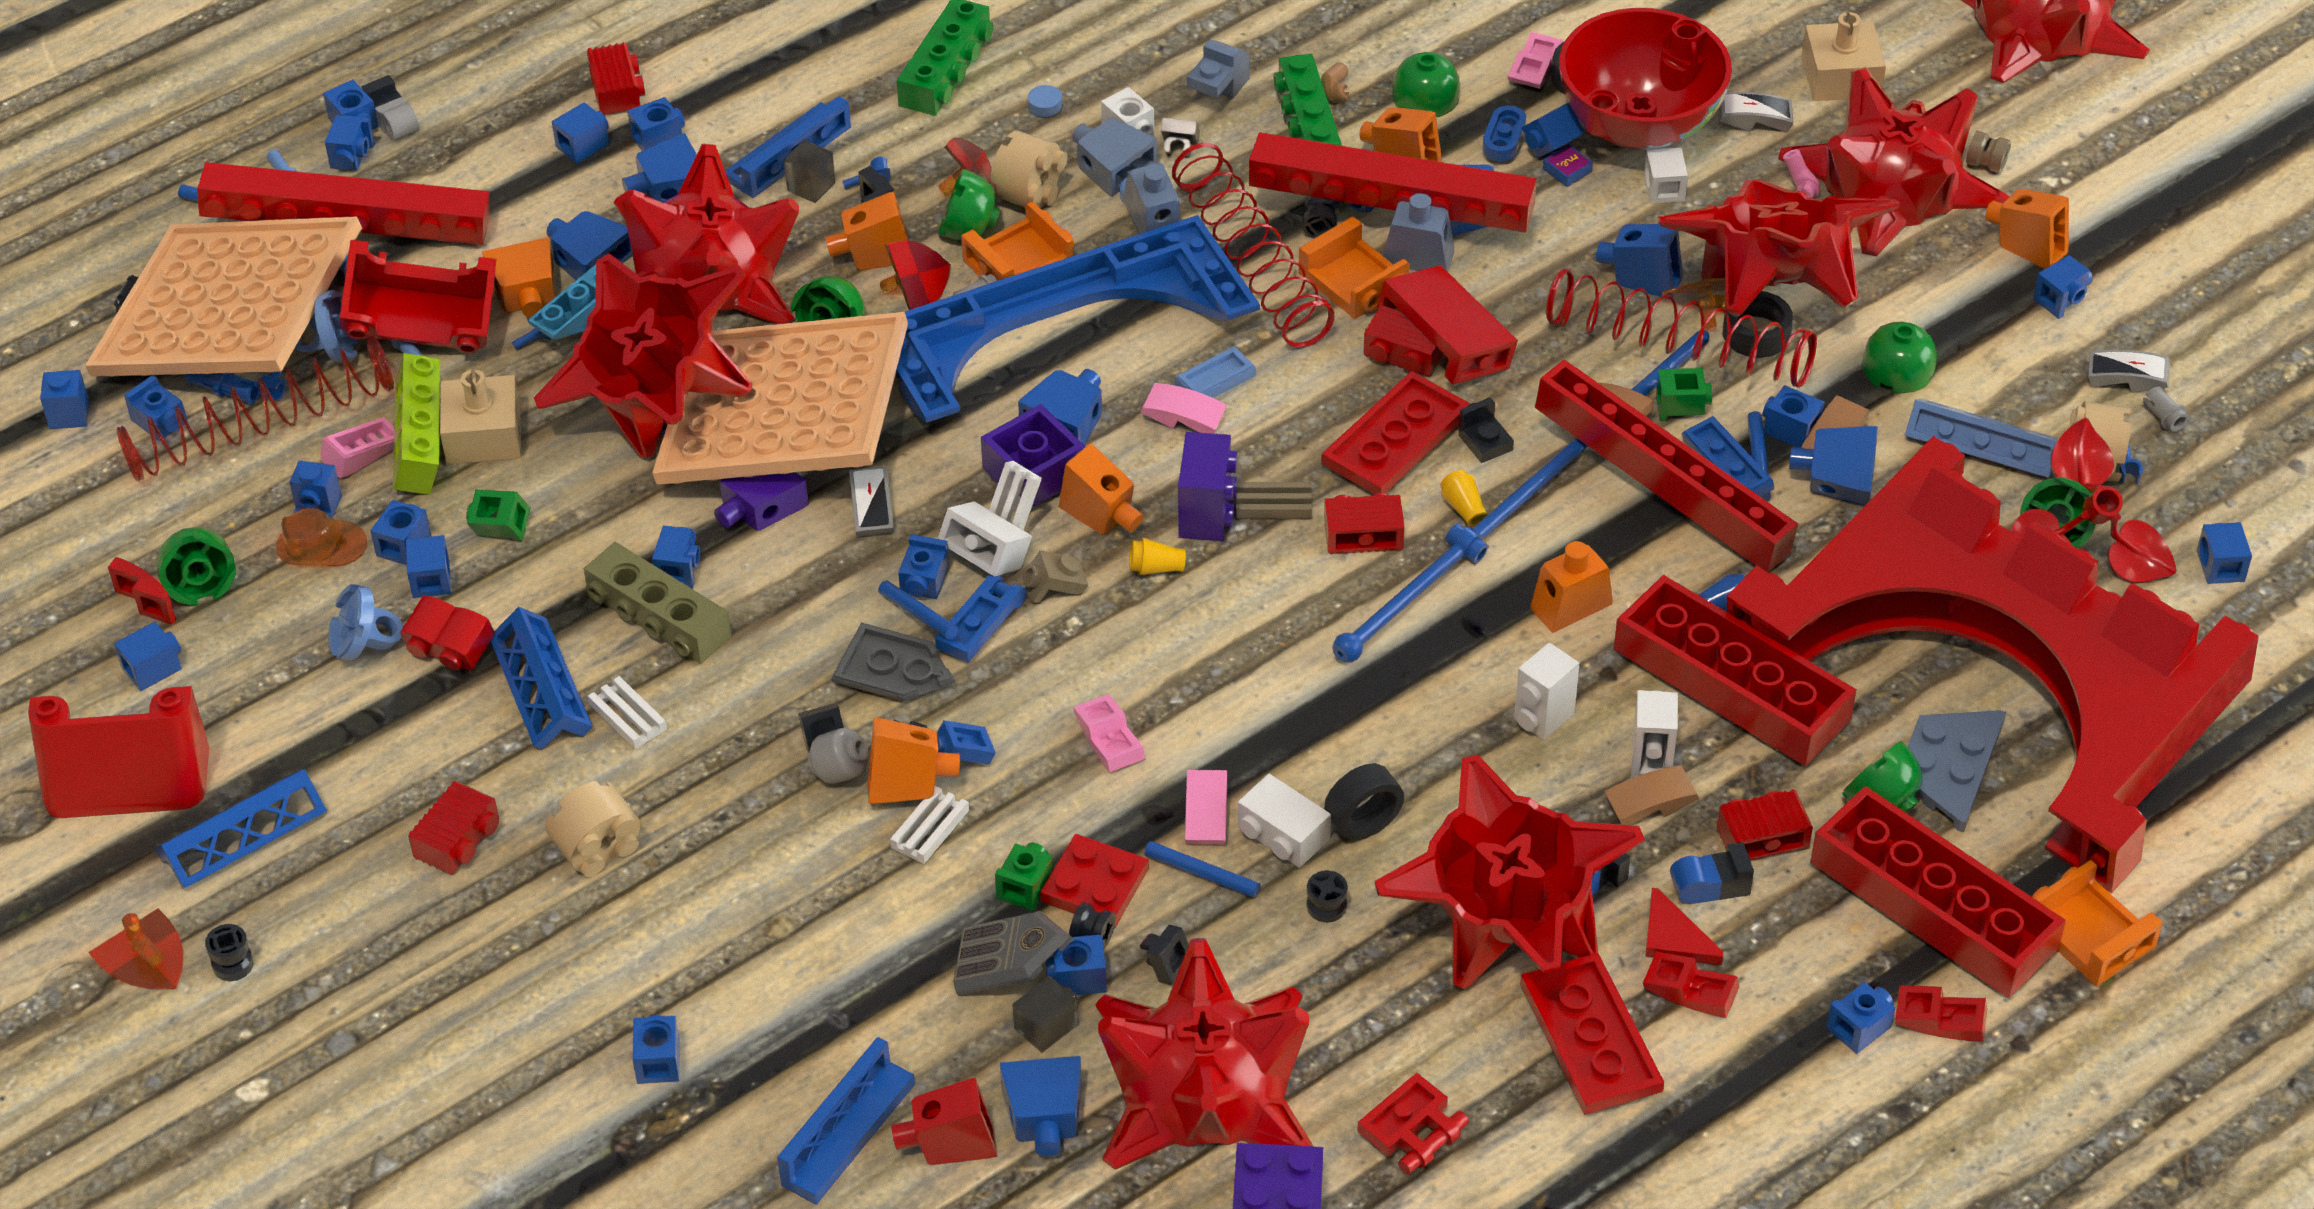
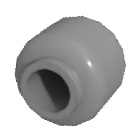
M840 728L819 735L812 742L808 754V763L811 771L828 784H836L860 776L865 771L868 762V746L866 742L854 730L849 728Z

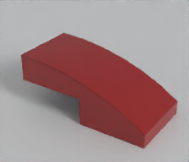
M115 557L108 566L115 592L135 599L139 614L172 625L176 621L169 594L157 579L139 566Z
M1656 952L1643 980V986L1650 992L1683 1007L1727 1018L1738 992L1739 982L1738 977L1734 975L1698 969L1695 958Z
M1900 986L1895 1020L1896 1024L1937 1037L1984 1042L1988 1008L1986 998L1944 997L1942 987Z

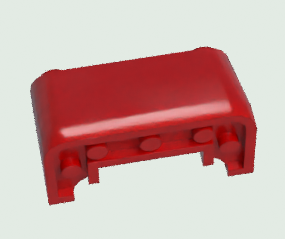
M350 240L339 322L340 329L346 332L348 337L353 339H366L370 337L448 347L467 354H473L485 348L488 337L497 259L479 257L478 264L475 267L466 269L467 263L459 262V270L386 261V252H379V257L369 252V242Z
M192 686L171 687L157 692L151 699L149 713L70 719V709L64 699L58 696L30 697L29 722L42 800L49 815L55 818H75L185 810L193 808L203 800L206 791L209 744Z

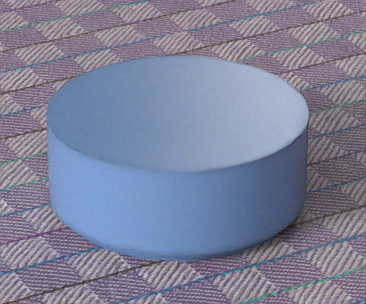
M1041 85L1033 88L1028 94V108L1030 112L1040 117H1050L1059 113L1062 109L1061 91L1050 85Z

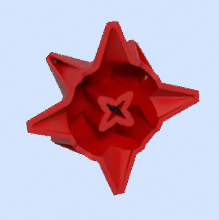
M1961 0L1975 10V18H1978L1983 27L1986 38L1994 44L1990 78L2001 83L2008 81L2040 61L2053 62L2059 57L2075 54L2082 57L2089 53L2145 59L2150 51L2148 47L2111 18V11L2115 0Z
M1866 67L1851 71L1845 125L1841 134L1833 136L1828 143L1781 148L1778 157L1779 160L1785 162L1783 159L1784 154L1798 149L1808 169L1817 179L1825 183L1827 190H1831L1838 198L1896 199L1900 203L1899 208L1890 213L1874 217L1857 226L1862 254L1876 257L1906 226L1919 225L1925 219L1939 214L1946 215L1952 209L1987 208L1992 201L2003 204L2010 197L1963 168L1962 156L1978 101V96L1973 91L1966 88L1928 111L1925 110L1924 104L1917 100H1912L1904 108L1897 109Z
M701 144L677 196L665 202H660L645 195V193L628 190L615 199L614 205L626 221L633 251L634 269L637 275L640 277L655 275L674 279L680 277L686 281H691L740 265L746 277L720 307V310L737 309L775 324H786L796 321L772 279L776 265L798 216L799 205L793 199L788 198L760 207L749 208L746 204L736 199L716 145Z
M1761 179L1745 180L1738 195L1727 197L1722 205L1716 207V205L1709 204L1706 208L1659 216L1658 224L1667 229L1684 231L1706 240L1701 277L1703 280L1725 278L1726 311L1733 316L1739 317L1766 286H1776L1780 283L1795 285L1806 282L1826 294L1835 304L1846 308L1858 299L1850 233L1853 228L1864 222L1899 208L1900 203L1896 199L1838 198L1831 195L1821 200L1809 198L1803 191H1790Z
M609 253L596 261L595 308L587 317V327L582 334L580 342L574 345L573 356L534 397L537 408L543 409L594 396L604 405L639 457L649 458L656 455L663 422L666 421L670 425H675L682 420L684 395L688 392L746 397L753 384L713 339L712 323L717 317V311L746 277L740 265L686 281L680 277L677 279L662 278L655 275L640 277Z
M1479 755L1462 758L1458 808L1447 815L1443 824L1429 841L1427 852L1375 880V888L1378 896L1437 903L1442 906L1451 918L1452 981L1454 985L1467 989L1512 943H1515L1547 974L1561 969L1562 951L1575 959L1597 953L1598 946L1591 887L1593 873L1643 843L1645 838L1640 826L1577 822L1566 813H1557L1539 805L1530 797L1517 796Z
M1195 938L1189 942L1166 1003L1154 1008L1104 994L1095 1005L1102 1016L1098 1023V1033L1120 1084L1126 1108L1102 1160L1116 1170L1173 1144L1191 1147L1196 1144L1214 1143L1231 1145L1244 1141L1251 1144L1313 1146L1284 1099L1290 1075L1309 1026V1014L1305 1010L1298 1008L1303 997L1300 991L1290 986L1245 1004L1235 1000L1207 940Z

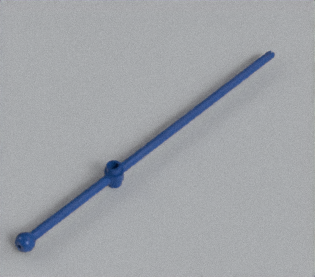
M1704 330L1702 346L1708 342L1710 337L1706 330ZM1699 331L1631 390L1647 396L1657 387L1659 369H1677L1692 356ZM1575 438L1476 526L1465 528L1460 523L1455 524L1445 537V541L1451 545L1445 553L1353 633H1342L1336 637L1332 646L1336 658L1346 663L1358 660L1363 651V644L1461 558L1463 560L1468 558L1473 563H1478L1489 548V545L1482 540L1588 446L1578 438Z

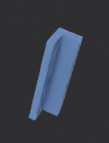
M1922 398L1915 400L1905 432V436L1928 442L1935 436L1944 443L1953 444L1960 452L2048 478L2052 475L2051 453L2059 439Z

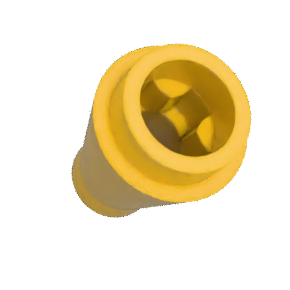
M1456 470L1448 474L1441 481V496L1466 521L1468 526H1476L1488 515L1484 509L1473 475L1468 474L1465 470Z
M1143 537L1141 541L1132 540L1129 570L1138 571V575L1172 571L1183 572L1186 550Z

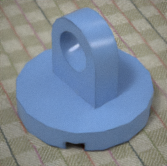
M330 290L317 297L315 313L308 323L315 332L314 340L311 344H306L300 338L294 348L295 350L313 352L325 349L328 356L336 363L352 361L356 357L357 351L353 350V346L358 345L359 339L348 337L346 332L341 330L339 326L342 305L339 299L343 296L341 293Z
M350 584L341 592L336 601V607L341 608L338 618L332 617L329 624L328 642L332 655L337 656V659L352 662L359 657L364 647L378 650L393 648L402 638L400 631L403 628V623L399 617L393 612L374 607L373 593L369 587ZM376 624L384 625L390 632V636L381 634L376 628Z

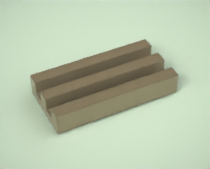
M1238 482L1236 519H1312L1311 482Z

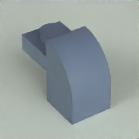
M1217 40L1208 41L1203 46V58L1187 76V87L1215 98L1222 94L1234 99L1250 79V59L1248 53L1245 50Z

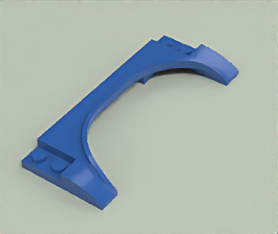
M1196 215L905 311L908 326L895 376L898 380L899 392L906 403L922 421L927 423L960 411V406L953 396V390L961 370L968 360L984 345L1014 329L1082 306L1115 299H1146L1165 302L1222 321H1228L1260 310V304L1203 221Z

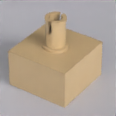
M1844 12L1838 17V23L1805 25L1801 57L1813 101L1848 99L1851 71L1863 67L1868 69L1883 89L1886 64L1873 21L1861 22L1859 15L1849 12L1848 23H1846L1847 14Z
M468 370L462 374L461 379L441 381L440 435L446 465L521 458V405L515 375L485 377L482 371L475 370L476 378H472L471 370Z

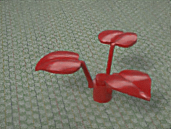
M2088 418L2081 419L2070 426L2054 445L2050 463L2056 478L2064 477L2078 481L2090 493H2093L2084 501L2083 513L2059 528V522L2052 513L2042 509H2031L2018 516L2010 531H2016L2024 535L2028 526L2034 521L2045 529L2048 528L2055 531L2064 541L2071 544L2063 534L2088 519L2094 524H2103L2110 520V536L2116 542L2109 547L2107 557L2112 570L2118 577L2131 583H2145L2175 574L2177 570L2173 555L2162 536L2151 525L2141 520H2129L2121 526L2118 533V521L2121 519V515L2118 513L2123 506L2122 496L2115 488L2103 487L2101 485L2113 472L2114 459L2112 452L2104 439L2095 431Z

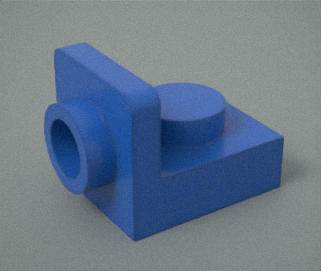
M943 720L937 731L938 752L960 753V760L963 762L990 764L996 754L985 727Z

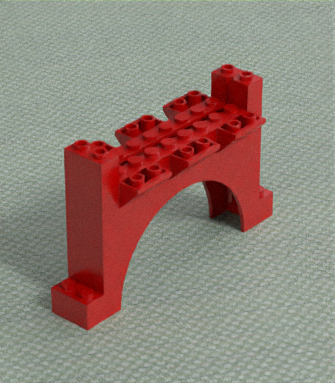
M1933 436L1788 585L1777 574L1768 573L1756 565L1727 595V613L1810 662L1839 645L1866 636L1895 631H1926L1954 635L1978 642L1995 649L2021 665L2046 688L2056 701L2070 728L2076 751V762L2071 775L2060 794L2049 806L2048 812L2062 820L2054 835L2046 843L2045 850L2071 867L2076 866L2079 868L2092 860L2098 866L2095 880L2112 894L2142 859L2147 819L2143 817L2136 807L2252 680L2259 636L2246 624L2236 622L2225 615L2196 646L2199 623L2195 622L2188 613L2181 610L2177 611L2161 601L2154 592L2144 590L2134 583L2127 587L2122 597L2101 588L2096 584L2099 562L2086 550L2077 549L2064 541L2055 531L2048 528L2045 529L2034 521L2028 526L2024 535L2016 531H2010L2000 525L2001 501L1989 490L1980 489L1967 481L1962 475L1964 473L1965 455L1953 444L1944 443Z

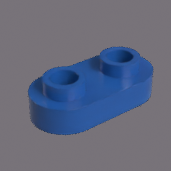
M1507 105L1494 110L1483 136L1482 150L1487 158L1496 162H1503L1512 159L1516 155L1524 135L1521 127L1526 125V114L1522 109Z

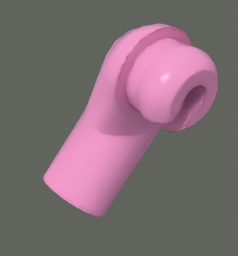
M1795 149L1784 154L1783 159L1797 191H1803L1809 198L1818 196L1820 182L1806 166L1800 151Z

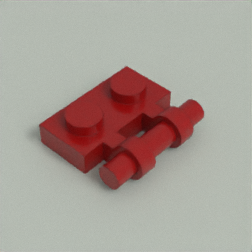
M1416 1072L1358 1121L1357 1132L1387 1157L1401 1147L1407 1154L1398 1161V1166L1405 1174L1409 1175L1416 1168L1427 1166L1434 1159V1153L1444 1144L1451 1145L1461 1135L1460 1131L1469 1124V1119L1460 1110L1456 1111L1451 1117L1446 1116L1442 1111L1447 1108L1448 1097ZM1425 1125H1428L1434 1131L1424 1140H1421L1415 1134Z

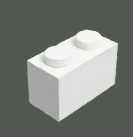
M975 501L948 508L938 539L948 541V549L994 577L1022 568L1032 538L1030 534Z
M1550 642L1518 668L1514 720L1524 730L1533 732L1543 740L1575 713L1580 664Z
M1637 690L1631 740V778L1673 766L1678 730L1677 692Z
M1267 774L1238 801V828L1248 838L1256 839L1270 848L1280 859L1288 860L1300 868L1330 840L1331 814L1271 774Z

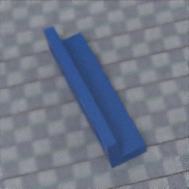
M838 96L827 105L822 102L817 104L726 169L725 172L729 183L751 198L759 195L851 128L849 102Z
M518 606L495 630L491 643L533 746L543 750L562 729L583 737L593 726L548 620L541 615ZM515 631L512 649H508L505 640ZM521 657H526L527 662L523 676H519L518 669ZM537 684L538 691L535 702L531 704L529 697L532 686ZM544 711H548L552 721L541 730L540 726Z
M302 769L155 847V850L162 862L167 861L182 889L321 815L327 809L305 769ZM303 788L314 809L303 815L285 811L290 794ZM282 799L279 809L270 807V805ZM260 810L277 814L273 831L266 835L250 830L254 814ZM283 816L294 819L281 826ZM246 819L244 828L234 826V824ZM225 829L242 834L237 850L231 854L214 850L218 833ZM248 836L258 838L245 846ZM210 838L208 848L197 845ZM188 849L206 853L201 870L187 876L177 855ZM212 855L222 858L209 865Z
M880 1037L873 1041L777 1156L782 1187L817 1205L914 1087V1074L890 1062L887 1041Z

